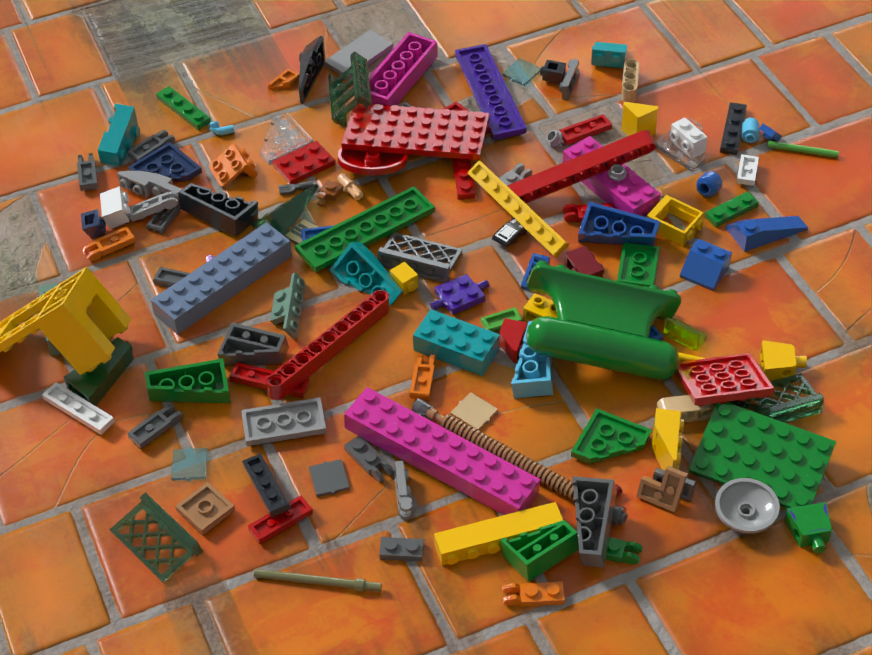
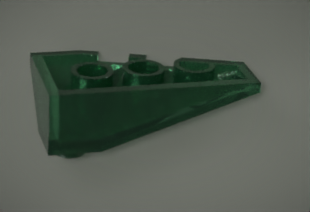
M315 184L289 199V201L276 207L273 211L260 217L251 225L257 229L267 222L282 235H285L290 231L289 227L296 223L319 186Z

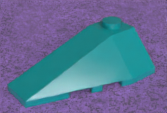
M351 242L330 269L341 282L369 295L378 290L386 291L389 294V305H393L403 292L375 255L361 242Z

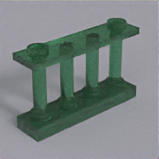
M355 51L350 55L351 66L338 78L332 74L328 75L332 120L344 128L347 126L346 115L358 104H362L367 108L372 104L367 59ZM352 74V77L343 84V82ZM353 85V88L347 94L344 95V92H346ZM354 96V99L345 107V104Z

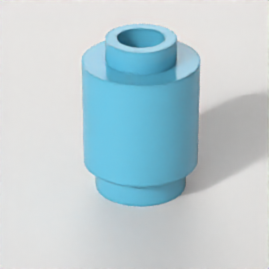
M747 118L742 124V139L747 143H754L759 139L760 124L755 118Z

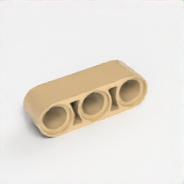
M628 59L624 63L621 94L623 102L634 103L636 101L639 62L635 59Z
M689 395L666 397L657 402V407L660 409L681 411L680 419H683L684 422L710 420L716 403L706 406H695Z

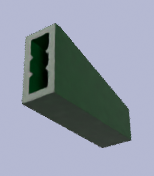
M119 337L111 342L115 349L111 354L112 358L105 364L101 362L89 373L86 371L80 375L73 369L64 376L68 390L97 406L134 359L132 354L133 348L130 343L124 342Z

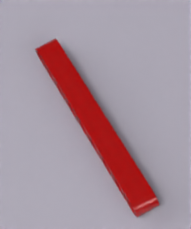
M642 130L507 185V187L527 204L608 171L613 165H622L645 156L656 149V144L651 133L648 130Z
M384 290L372 293L267 378L269 398L273 400L284 398L389 312V294Z

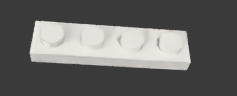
M57 382L42 394L45 401L100 435L115 422L114 417Z

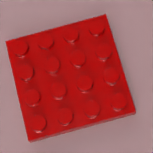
M750 353L679 362L678 369L675 372L695 406H706L713 403L724 404L728 401H745L750 398H766L767 396L774 395L773 385Z

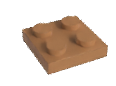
M209 482L175 506L176 511L202 535L235 511L234 505Z

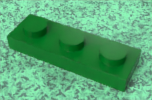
M747 191L706 211L705 218L717 228L757 208L759 201Z

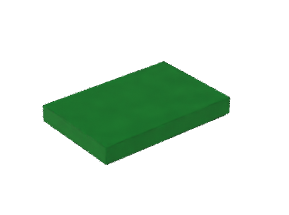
M623 242L617 281L642 287L654 285L660 247Z

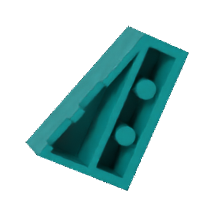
M115 103L114 109L116 112L113 118H109L108 122L111 125L108 132L105 131L98 147L100 163L120 166L123 160L126 159L128 150L133 147L134 141L139 137L140 127L138 126L133 106Z

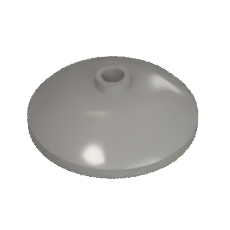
M739 478L731 480L719 489L715 499V510L720 520L729 528L741 533L752 534L765 531L775 523L779 515L780 505L775 492L763 482L755 479Z

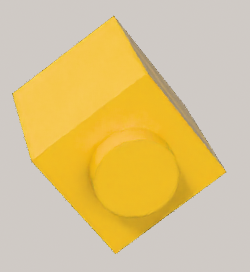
M405 262L390 270L391 277L403 290L401 293L403 296L419 287L418 274Z

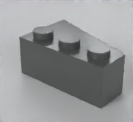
M231 323L217 355L219 359L223 358L224 366H235L237 362L247 365L282 364L289 346L286 335Z

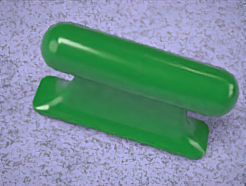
M538 261L537 265L533 267L527 280L528 289L536 293L548 295L552 299L557 311V318L541 316L533 320L528 326L526 340L527 345L533 352L542 356L655 380H667L675 374L680 361L676 348L668 342L649 338V333L655 319L670 320L674 317L681 305V296L677 294L676 290L669 289L664 291L660 290L656 285L642 287L569 270L564 265H548L546 261Z

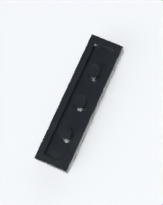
M730 102L720 153L737 155L747 105Z
M261 453L243 460V467L271 518L291 510L289 502Z

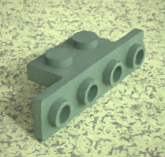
M297 273L292 274L290 287L275 292L270 318L274 325L284 322L283 330L293 340L298 338L306 287L304 279Z

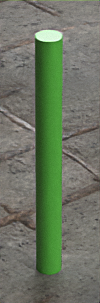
M768 141L767 148L838 158L839 151Z

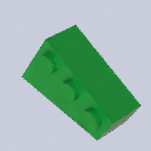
M565 520L540 527L539 531L530 534L526 532L520 533V537L508 540L504 538L500 540L502 556L528 582L579 550L578 532Z

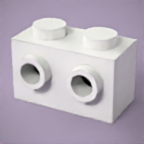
M684 117L671 124L669 140L686 155L693 159L706 152L707 136Z
M120 186L100 194L102 217L109 229L130 222L129 214L131 210L128 205L130 200L126 192L123 193Z

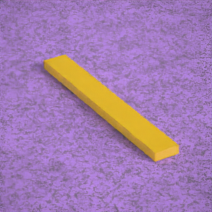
M480 160L469 170L468 174L555 258L569 246L565 240Z

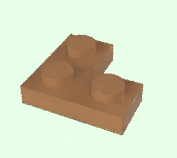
M668 466L662 483L643 476L636 497L675 513L688 473Z

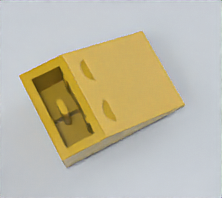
M656 408L652 451L662 470H666L668 466L679 470L684 420L680 419L681 411Z

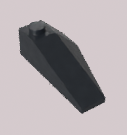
M319 36L306 45L303 52L299 55V97L301 104H304L326 60L323 36Z

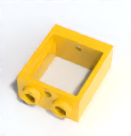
M665 195L647 215V218L660 221L658 235L681 246L691 241L696 231H700L704 225V212L668 195ZM670 213L689 222L690 225L683 231L662 220Z

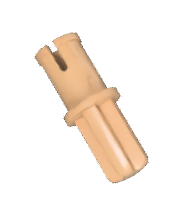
M341 173L338 176L337 181L343 185L346 193H350L355 200H360L363 197V193L357 187V183L351 180L346 173Z

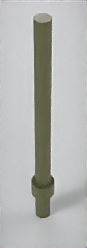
M262 569L254 570L255 578L352 588L358 592H364L365 590L382 591V583L368 582L361 578L350 580Z

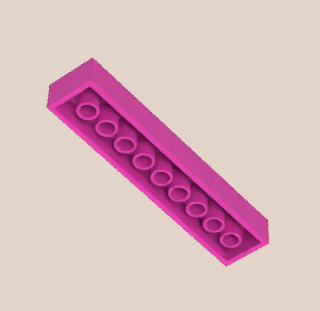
M368 387L365 388L344 413L345 429L503 515L528 509L539 493V478Z

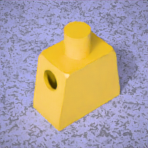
M762 340L760 349L761 370L769 381L792 379L795 376L796 368L807 367V357L795 356V348L792 344Z

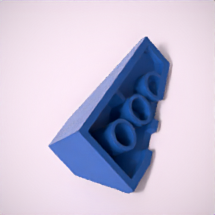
M799 216L748 219L726 225V229L744 252L808 230L807 225Z

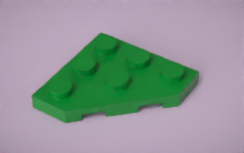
M596 408L573 447L571 457L590 464L642 450L652 435V429Z

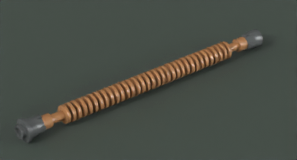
M420 398L414 402L411 411L421 414L426 419L441 423V427L539 478L542 484L575 501L573 481L566 479L555 471L452 417L450 414L446 416L439 414L438 410ZM615 505L612 518L614 526L617 527L625 523L628 517L625 507Z

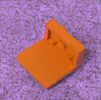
M234 143L209 165V169L222 188L226 187L242 171L252 178L258 175L255 169L256 164L249 158L250 154L244 148L240 149Z

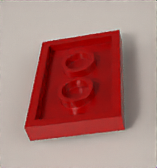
M318 141L272 161L273 167L289 184H296L336 165L335 159Z

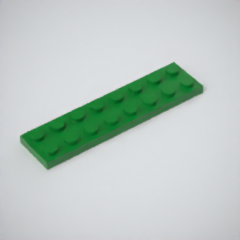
M413 186L295 245V251L315 272H318L335 263L351 242H361L367 247L434 213L435 206Z

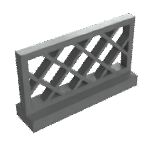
M394 232L384 248L380 247L378 250V260L384 268L393 269L405 262L418 276L446 283L449 281L450 273L462 254V249ZM397 239L404 242L396 243L395 240ZM408 247L409 249L401 250L400 248ZM429 249H437V251L430 252ZM425 251L426 253L419 255L417 252ZM447 253H453L455 255L447 256ZM442 255L443 258L436 259L435 256Z

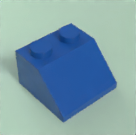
M697 239L688 253L680 273V278L714 291L730 268L732 252Z

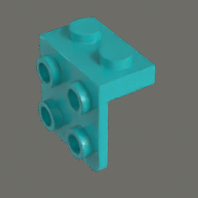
M595 42L592 47L591 65L624 68L627 45Z

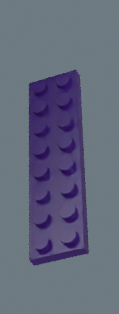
M482 44L455 50V57L480 111L490 113L488 126H490L493 140L526 133L527 128L487 45Z

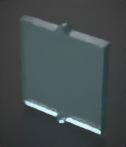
M519 58L502 73V76L512 80V82L525 86L540 73L541 68L533 65L532 62Z
M189 447L188 449H174L172 481L206 479L207 448L192 449V447Z

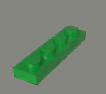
M170 86L156 93L159 101L195 129L200 130L211 122V118Z

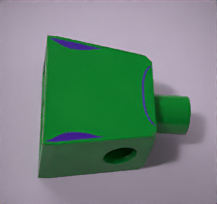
M826 502L787 508L784 522L800 547L812 546L814 553L817 554L826 550L825 543L829 542L832 532Z

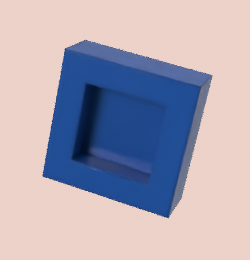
M764 123L759 128L764 132L762 136L770 141L775 139L779 142L782 135Z

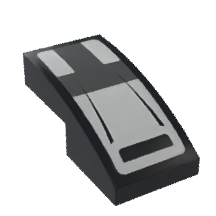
M513 218L492 236V240L508 247L516 243L518 236L527 232V230Z

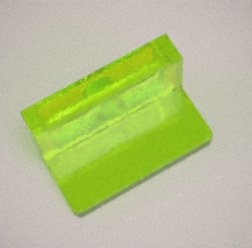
M667 317L665 319L663 335L694 351H697L705 342L707 334L676 318L670 319Z

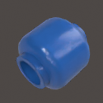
M709 171L698 178L696 188L702 196L712 197L720 191L723 182L719 174Z

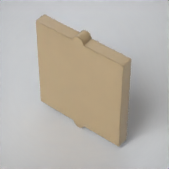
M470 392L462 401H459V404L450 412V415L480 430L486 423H490V419L498 412V409Z

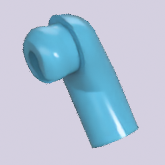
M218 121L210 122V130L215 134L223 136L235 133L233 125L221 127Z

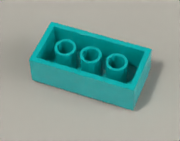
M430 309L413 334V349L427 356L435 355V359L483 376L500 350V334Z

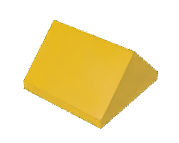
M624 102L621 130L627 136L642 130H648L651 136L655 135L658 106Z

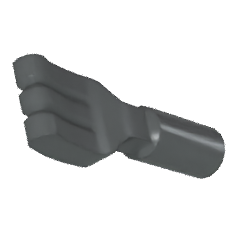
M313 181L299 184L279 185L278 188L280 195H290L296 190L314 188Z

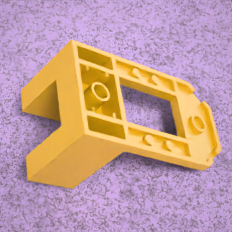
M85 267L0 322V352H7L13 347L14 343L18 342L19 344L30 333L34 335L41 330L80 375L86 371L89 373L101 362L105 364L112 358L111 354L115 347L110 340L113 339L115 334H122L129 328L128 324L131 318L89 268Z

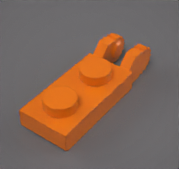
M124 227L94 240V242L84 246L82 251L88 255L87 259L90 262H95L102 256L135 243L136 240L129 228Z
M418 354L409 392L411 399L429 400L435 371V355L430 356L429 364H423V354Z
M563 581L508 583L502 587L504 594H520V596H505L503 603L507 606L530 607L565 604Z

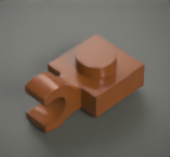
M327 180L319 189L317 198L320 200L317 202V205L324 207L329 199L335 201L342 193L343 185Z

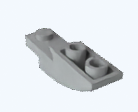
M119 171L117 173L119 185L123 189L130 190L146 198L151 194L158 196L174 191L178 195L177 201L180 206L179 191L182 189L173 185L172 178L144 171Z

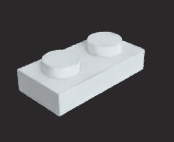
M741 154L737 184L754 186L759 157Z

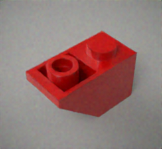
M504 318L499 332L500 346L511 361L517 363L520 350L523 347L527 322Z

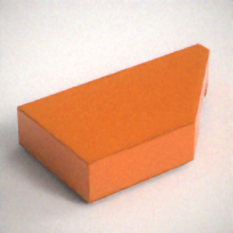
M288 68L268 84V89L290 88L299 81L300 74Z

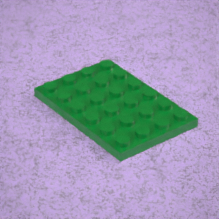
M728 402L724 404L717 403L691 462L689 473L722 485L739 478L755 479L763 482L775 492L779 505L783 508L811 505L834 451L836 441Z

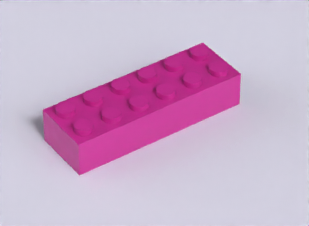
M408 32L358 89L359 103L398 105L438 57L437 41Z
M589 136L563 151V163L603 146ZM622 164V166H624L627 174L626 178L621 181L612 180L608 175L609 170L581 181L604 202L612 203L613 208L646 217L660 202L661 193L625 164Z

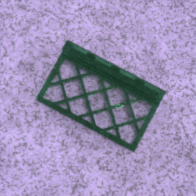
M799 373L770 382L774 388H784L783 392L774 390L773 396L780 397L778 401L769 399V396L766 398H750L746 402L731 401L733 405L754 410L753 412L787 423L822 413L824 397L821 393H816L804 376ZM799 381L802 385L799 387L791 383ZM787 390H792L798 393L797 395H792L786 392ZM801 393L810 395L806 397H800ZM783 398H784V399H788V400H792V401H788V402H785V403L782 402ZM751 400L761 402L760 406L751 404ZM765 403H766V404H769V405H773V406L767 407V408L764 407Z
M145 492L139 497L141 502L118 521L110 531L164 583L193 555L198 557L203 550L198 541ZM143 509L146 512L145 520H135L136 515ZM149 524H158V532L148 533ZM144 525V533H134V526ZM123 526H130L129 534H120L118 531ZM171 536V545H161L162 537ZM157 537V545L147 546V538ZM133 538H143L142 546L133 547ZM175 549L187 551L182 557L174 558ZM156 550L155 559H145L146 551ZM160 550H171L170 558L159 559ZM169 563V569L160 574L158 572L159 564Z

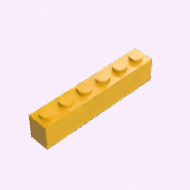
M556 502L434 533V544L441 565H453L466 559H475L485 554L497 553L502 550L501 539L507 538L510 540L520 537V533L526 532L530 534L539 531L540 527L563 521Z

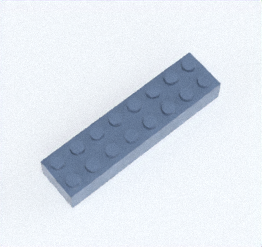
M266 222L151 299L154 315L177 335L292 257L290 240Z

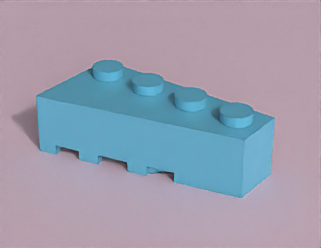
M528 321L523 339V347L519 353L520 358L515 368V376L511 382L514 398L553 395L551 357L538 355L527 345L526 333L532 321Z

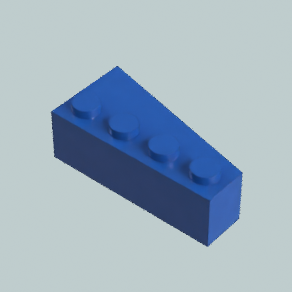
M589 202L578 233V242L622 245L625 242L654 246L660 221Z

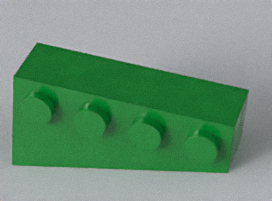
M223 358L144 372L150 401L231 403Z

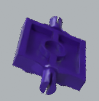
M466 274L434 287L435 294L439 300L430 303V307L432 310L443 306L453 315L485 301V295L481 290L490 287L489 282L485 280L477 284Z

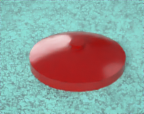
M342 148L338 151V164L340 167L360 175L394 173L404 168L408 162V154L347 150Z

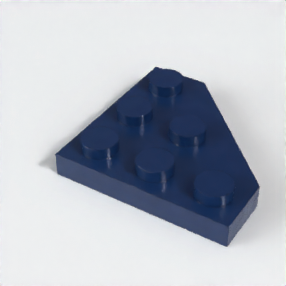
M171 142L128 166L129 171L156 173L172 178V181H189L202 173L201 166Z

